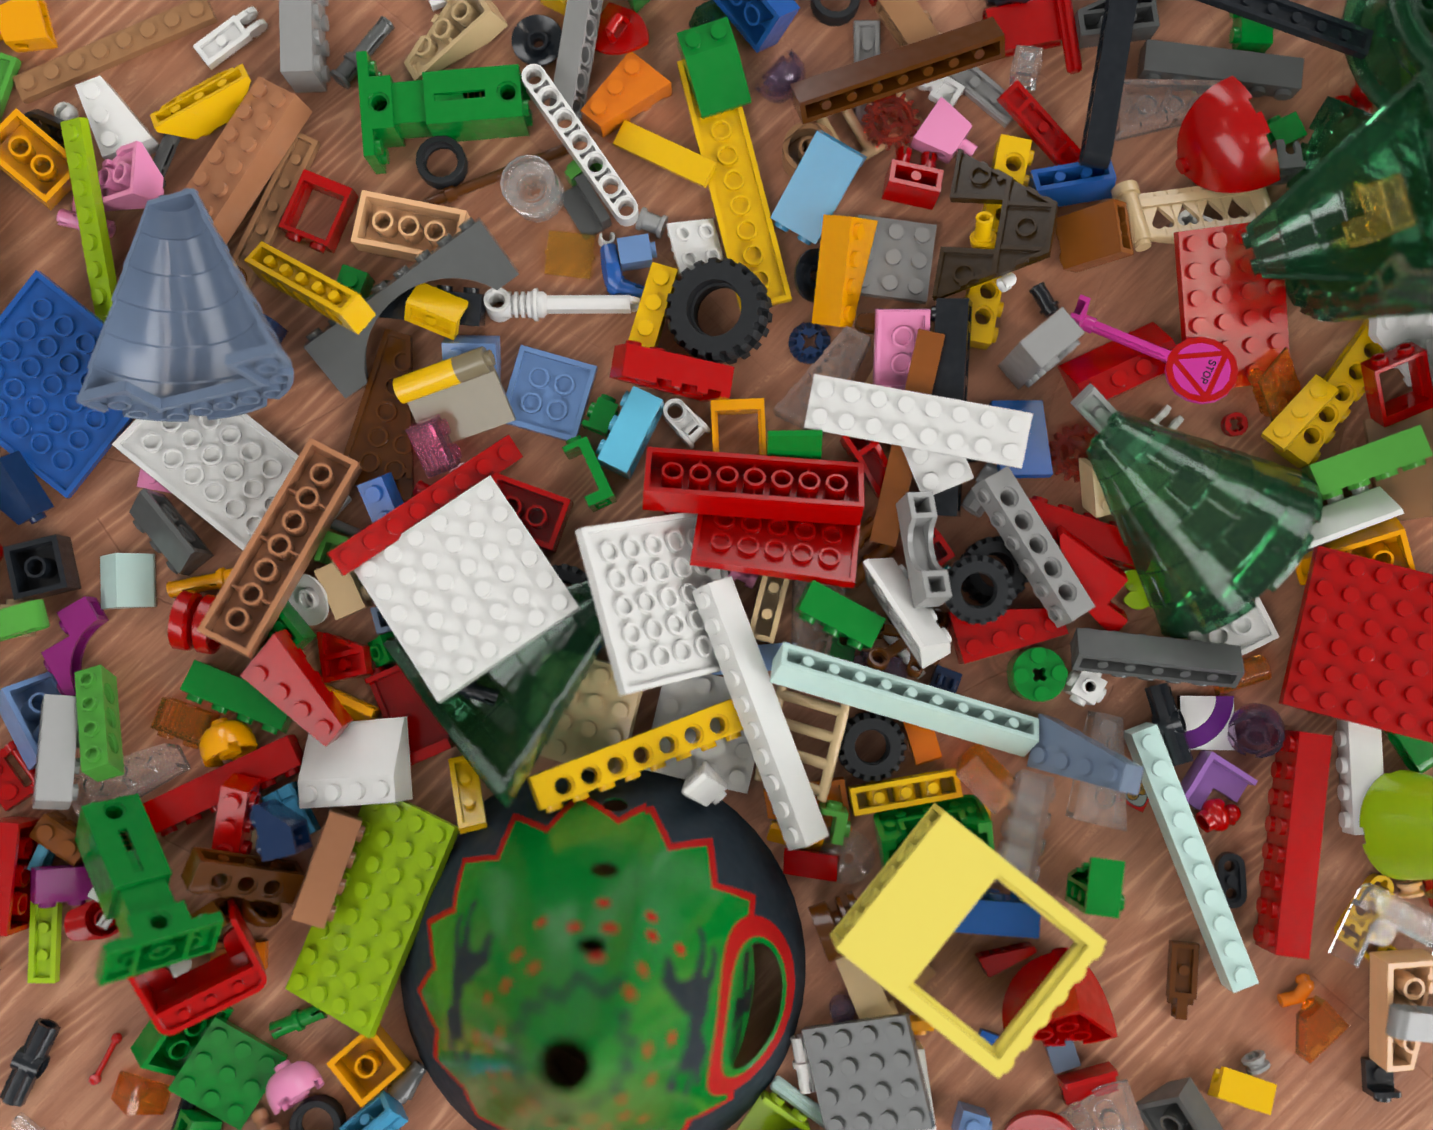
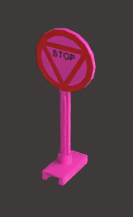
M1080 295L1075 311L1070 315L1079 327L1087 333L1091 334L1093 332L1165 362L1164 371L1168 385L1176 395L1187 402L1196 404L1214 403L1227 396L1236 384L1238 375L1236 358L1227 346L1216 339L1206 337L1188 338L1177 344L1172 351H1169L1098 322L1097 318L1087 315L1091 298Z

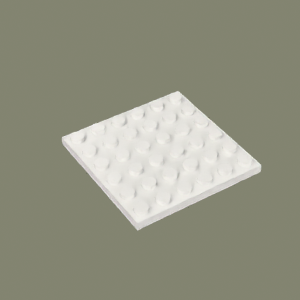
M488 476L402 533L398 541L354 569V572L440 704L580 610V607L491 476Z
M677 513L583 527L575 531L619 696L721 671L692 591L708 583L727 578L729 574L728 570L690 565L698 514Z

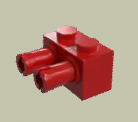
M898 146L895 150V159L891 160L885 176L882 199L933 210L941 193L944 170L936 169L937 154L932 152L931 159H929L930 152L925 151L921 154L920 165L910 163L912 149L907 147L906 153H903L904 146Z

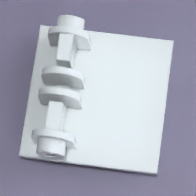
M713 218L666 224L667 236L670 238L671 250L674 252L673 258L676 260L678 275H681L682 278L684 276L681 272L686 268L693 270L695 262L702 260L704 263H708V259L717 257L721 261L724 259Z

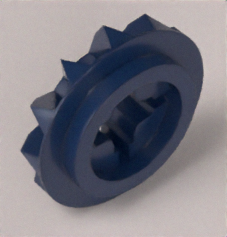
M803 322L793 329L789 337V350L796 360L805 364L820 362L827 356L831 347L830 335L825 330V327L813 324L812 322ZM817 335L814 342L816 348L809 346L803 351L802 349L805 345L803 336L810 339L812 336Z

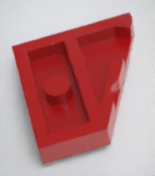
M316 632L323 683H333L373 673L370 646L329 632Z

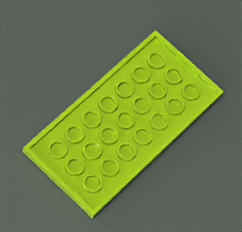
M408 801L361 806L358 816L362 817L361 825L366 827L361 842L355 841L352 852H355L356 856L351 869L345 868L342 878L347 880L342 895L336 894L333 905L337 906L333 920L332 922L326 921L324 929L311 926L285 988L367 1038L375 1037L416 938L429 899L459 834L458 826Z

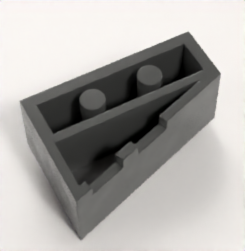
M1098 0L1077 10L1074 17L1079 49L1098 46L1106 0ZM1156 0L1137 1L1131 42L1151 39L1159 28L1160 22Z

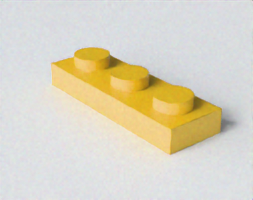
M1316 374L1262 432L1261 437L1284 452L1338 394L1339 389Z
M475 753L448 759L460 834L487 828L486 812Z

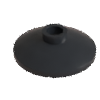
M531 15L525 17L515 26L512 33L511 43L514 53L527 65H548L558 58L562 30L557 22L548 16ZM536 42L543 43L541 47H535L534 45Z
M819 248L805 251L797 260L794 269L796 289L805 300L814 302Z

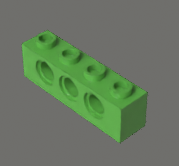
M101 664L74 672L81 772L97 782L124 775L117 678Z

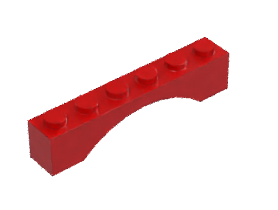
M842 436L839 442L853 462L864 463V479L879 499L888 459L879 442ZM934 527V552L937 562L941 566L956 555L941 533Z

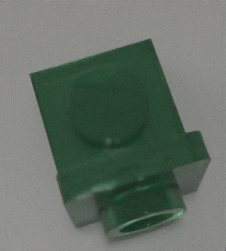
M709 0L696 7L688 25L690 28L727 16L714 0Z

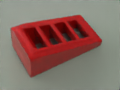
M1023 942L975 953V956L984 973L991 978L1035 954L1037 950L1030 942Z

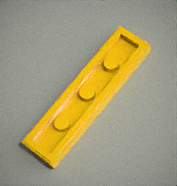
M624 120L613 142L616 147L705 189L717 167L715 161Z

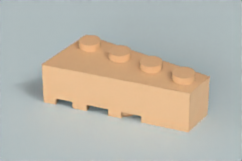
M1422 948L1370 952L1369 1058L1386 1072L1414 1070L1421 1042L1393 1038L1386 1034L1390 1004L1426 1006L1429 993L1433 994V955Z

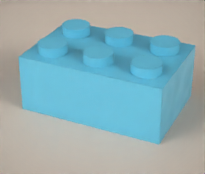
M633 386L630 392L626 391L620 402L622 410L619 416L614 415L608 426L610 434L607 440H601L596 450V454H598L597 459L602 467L629 480L663 414L664 407L663 399L636 386Z

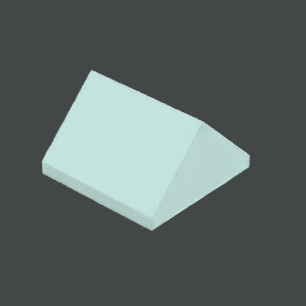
M112 553L100 556L101 609L156 607L155 554Z

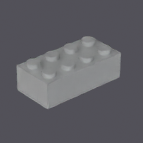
M279 0L280 72L295 93L327 92V82H330V70L328 65H326V57L330 56V47L326 40V31H329L328 16L325 15V6L329 5V0Z
M1062 307L1020 341L998 367L1018 390L1023 385L1029 388L1081 343L1078 341V338L1085 332Z

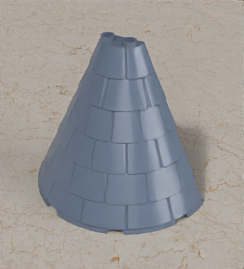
M185 188L180 192L161 195L158 198L148 200L123 264L124 268L111 298L113 301L87 366L89 371L77 396V403L104 413L108 411V408L122 410L123 417L188 422L190 415L207 416L208 420L229 418L267 406V399H281L290 390L294 382V369L291 360L279 343L275 332L262 313L261 306L248 287L243 274L230 255L227 245L214 226V222L201 200L199 192L194 188Z

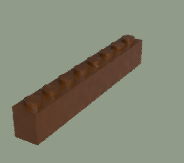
M990 17L792 83L790 87L793 105L802 124H806L1004 58L1005 34L995 19Z

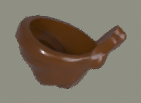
M241 898V914L245 922L256 927H272L282 918L280 904H273L265 900L248 901Z

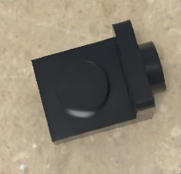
M1361 1057L1362 1091L1378 1102H1391V1098H1401V1091L1394 1088V1073L1386 1072L1369 1057Z

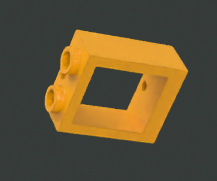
M764 398L711 400L713 452H719L718 415L757 414L759 455L767 456Z

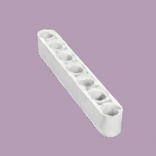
M538 64L527 65L522 71V81L526 92L616 221L622 226L634 225L638 220L639 212L638 204L545 70ZM533 77L541 78V81L537 84L529 83V80ZM549 98L557 100L552 106L544 105V102ZM563 120L572 122L568 128H561L559 126V123ZM580 141L587 143V147L583 150L575 149L574 145ZM594 163H599L603 166L598 172L590 171L589 167ZM608 185L618 187V190L613 194H608L604 191ZM625 206L633 209V213L629 216H623L619 211Z

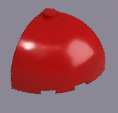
M1233 75L1210 87L1196 100L1186 114L1177 138V160L1175 163L1179 173L1184 174L1193 183L1204 189L1220 193L1249 192L1264 188L1280 180L1276 148H1270L1266 134L1271 132L1262 111L1255 112L1252 104L1249 102L1252 99V95Z
M1067 947L1054 948L1051 953L1033 959L1013 977L1006 990L1002 1005L1004 1030L1066 953ZM1089 966L1086 968V974L1083 979L1078 983H1074L1070 988L1065 1002L1059 1006L1057 1005L1051 1012L1049 1022L1043 1028H1039L1032 1036L1033 1040L1042 1041L1043 1046H1066L1065 1041L1069 1040L1090 1044L1118 1037L1106 996Z

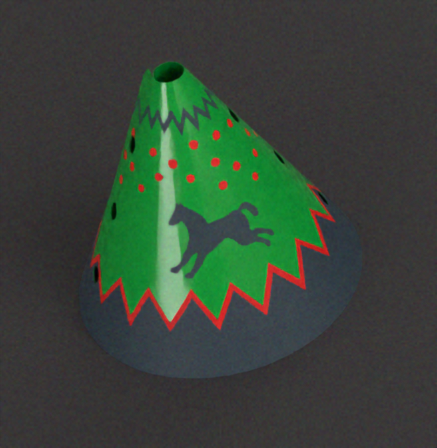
M583 770L581 773L583 782L590 784L594 780V772ZM641 770L640 777L627 782L624 778L614 781L615 787L600 792L598 788L588 791L590 797L574 803L572 798L563 801L562 808L547 813L546 809L538 810L527 781L528 777L512 783L484 801L488 827L460 834L459 831L444 870L424 911L416 938L400 974L404 1011L410 1034L420 1059L428 1069L427 1071L433 1082L447 1101L469 1124L477 1130H727L753 1106L763 1090H766L775 1077L790 1047V1037L796 1032L803 1004L806 979L805 945L795 898L785 874H783L773 853L762 838L736 810L722 800L716 805L711 802L706 807L682 792L685 779L647 770ZM559 778L555 782L556 792L564 794L568 790V782L564 778ZM619 800L625 802L628 807L623 811H609L603 805L607 801ZM610 864L618 872L611 877H599L594 875L591 869L595 865ZM596 938L602 941L606 948L598 954H586L581 952L577 945L583 939ZM755 942L763 943L772 950L781 970L783 989L780 1012L770 1037L759 1053L748 1064L734 1069L732 1065L737 1058L744 1039L753 997L755 969L752 944ZM557 1037L571 1038L581 1042L587 1047L593 1059V1071L590 1079L581 1089L572 1093H558L549 1089L542 1082L538 1074L537 1060L540 1051L546 1043ZM550 1115L574 1118L578 1121H561Z

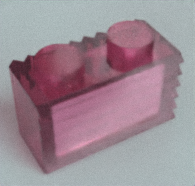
M439 414L411 424L405 429L428 479L455 469L461 463L460 458H462L460 448L456 443L452 444L449 437L451 433L449 424L446 419H441Z

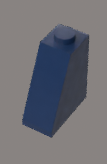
M16 451L0 457V510L17 525L27 521L35 524L47 517L45 512L53 508L54 505L21 453Z

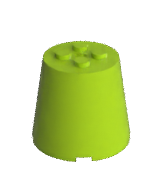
M1410 770L1385 773L1370 786L1361 806L1359 827L1364 828L1366 843L1362 844L1364 851L1372 865L1389 878L1397 880H1433V776Z

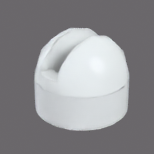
M59 102L54 107L55 117L66 121L79 117L78 110L70 103Z

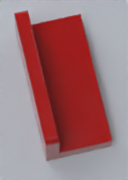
M1109 1061L1057 1076L1066 1106L1119 1091L1115 1078L1118 1076V1071Z

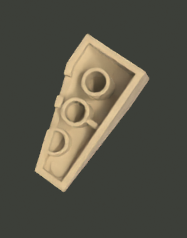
M445 0L447 4L439 15L435 14L431 22L434 24L427 35L419 38L404 62L414 81L423 80L422 72L440 71L483 47L508 26L491 0Z

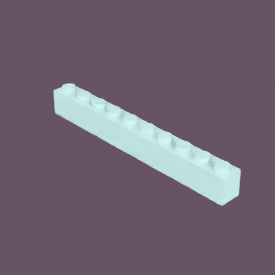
M783 642L772 661L770 682L1021 757H1025L1039 742V718Z
M1145 722L1122 731L1133 762L1144 767L1141 779L1221 985L1235 993L1258 984L1259 981L1157 724Z

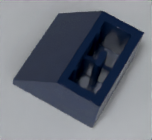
M276 799L251 806L250 821L252 826L256 827L258 839H256V850L262 856V861L294 855L313 847L307 819Z

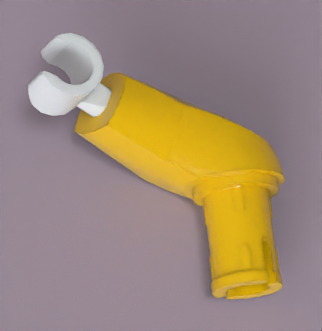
M986 211L979 212L975 218V231L969 236L971 247L995 249L997 234L991 231L992 214ZM1010 272L996 280L998 289L1001 292L1011 289L1017 281L1016 275Z

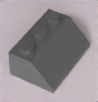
M145 488L139 492L129 511L135 519L133 524L142 533L146 532L151 538L149 543L153 549L160 554L163 553L168 559L166 564L175 574L179 573L189 576L214 556L164 494Z
M1191 1077L1167 1082L1134 1105L1148 1130H1224Z

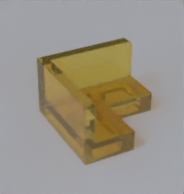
M1401 173L1357 187L1364 214L1342 222L1349 249L1370 244L1416 226Z

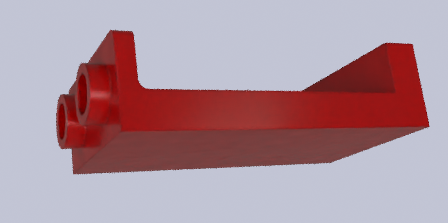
M409 656L395 660L396 666L386 669L385 666L374 669L373 673L370 674L371 676L364 680L366 684L370 685L383 718L407 717L410 766L456 746L436 698Z

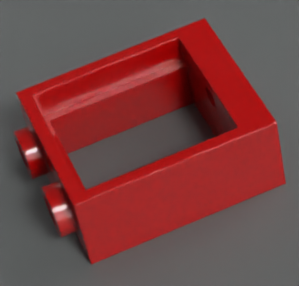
M303 169L279 227L285 233V237L295 243L300 244L302 240L309 243V247L317 252L324 254L326 250L335 253L359 196L353 188ZM312 190L342 201L326 240L296 228Z
M1405 342L1390 351L1375 354L1370 359L1360 363L1370 418L1384 428L1433 408V387L1426 349L1413 342ZM1408 362L1413 391L1384 402L1379 373Z

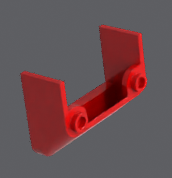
M233 899L228 901L229 918L233 927L227 930L223 938L226 953L176 978L166 966L127 978L154 1026L161 1034L174 1035L258 993L265 987L267 976L252 933Z

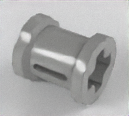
M643 207L639 213L635 230L640 231L643 229L656 234V238L661 239L668 222V216L663 215L661 217L648 212V209Z

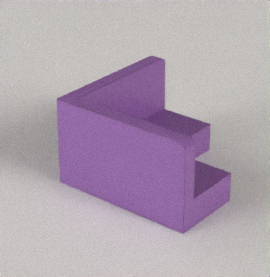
M1201 750L1180 784L1188 804L1200 811L1213 789L1231 801L1237 802L1247 785L1255 786L1258 780L1213 751Z

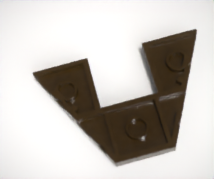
M958 149L950 192L951 202L1002 204L995 249L941 246L932 293L934 301H936V298L948 297L1049 258L1057 219V201L1048 196L1040 195L1037 190L1029 186L1028 188L1014 181V178L998 169H992L988 166V163L980 162L965 154L962 149Z

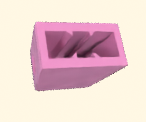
M942 97L919 128L910 145L912 149L921 153L929 151L930 157L932 152L936 153L938 156L937 160L944 163H949L956 152L958 153V149H962L965 154L972 157L978 146L966 139L972 128L971 123Z

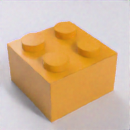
M379 1024L375 1037L367 1038L360 1034L326 1064L358 1105L362 1107L402 1073L411 1062Z

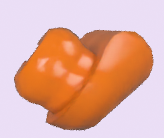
M1302 973L1296 976L1295 982L1298 986L1294 990L1277 994L1279 1005L1282 1008L1306 1001L1314 990V981L1310 979L1308 974Z

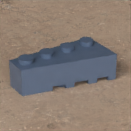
M1039 713V742L1030 750L1027 762L1028 767L1116 791L1138 795L1144 767L1118 752L1112 751L1104 746V744L1086 736L1076 728L1065 724L1064 721Z

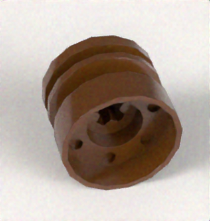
M852 891L845 893L849 903L848 906L843 907L840 897H835L837 908L835 911H831L825 901L808 907L829 963L845 957L836 950L830 933L856 902L857 899Z

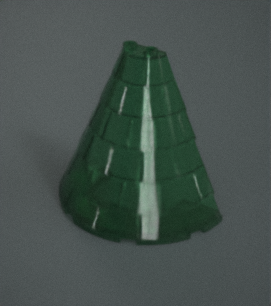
M1430 66L1423 68L1367 121L1358 126L1337 148H1333L1310 172L1303 175L1276 202H1273L1246 226V232L1241 234L1245 249L1251 248L1254 259L1249 260L1254 276L1260 274L1262 278L1312 279L1336 282L1343 280L1367 283L1386 282L1433 285V74Z
M1116 411L1109 416L1107 425L1101 433L1092 438L1090 447L1086 451L1111 515L1114 516L1124 546L1128 547L1149 605L1154 609L1161 634L1165 637L1184 639L1188 638L1189 632L1197 630L1204 635L1234 622L1257 607L1255 604L1257 597L1267 589L1274 592L1298 566L1313 542L1314 537L1310 530L1314 524L1319 523L1321 520V492L1317 484L1303 471L1249 455L1246 452L1222 446L1210 440L1188 435L1180 430L1158 425L1150 420L1122 411Z
M589 581L566 587L580 607L579 611L476 679L477 683L500 691L494 707L471 698L470 700L464 699L465 696L459 693L454 694L440 704L398 639L387 640L383 643L441 727L444 728L473 770L505 809L513 805L526 777H529L564 712H567L601 648H604L606 645Z

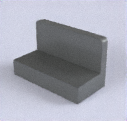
M582 173L574 178L576 186L560 194L559 198L584 240H588L612 226V222L586 176Z

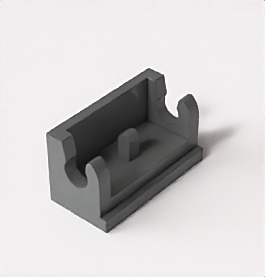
M1284 139L1275 140L1270 145L1271 149L1276 148L1280 170V180L1271 185L1286 184L1306 167V161H1303L1302 149L1298 141L1293 143V154L1286 152Z

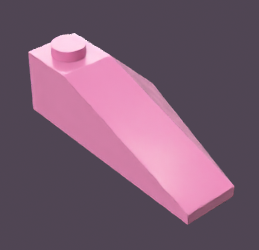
M135 141L123 145L116 150L117 156L113 160L106 159L102 162V169L98 172L104 211L145 208L148 200L164 195V177L142 142ZM73 196L72 212L77 213Z

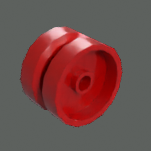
M184 590L178 594L170 611L168 621V639L173 649L191 651L194 648L196 652L215 654L220 649L222 644L197 631L217 597L216 595L207 594L203 597L201 593Z

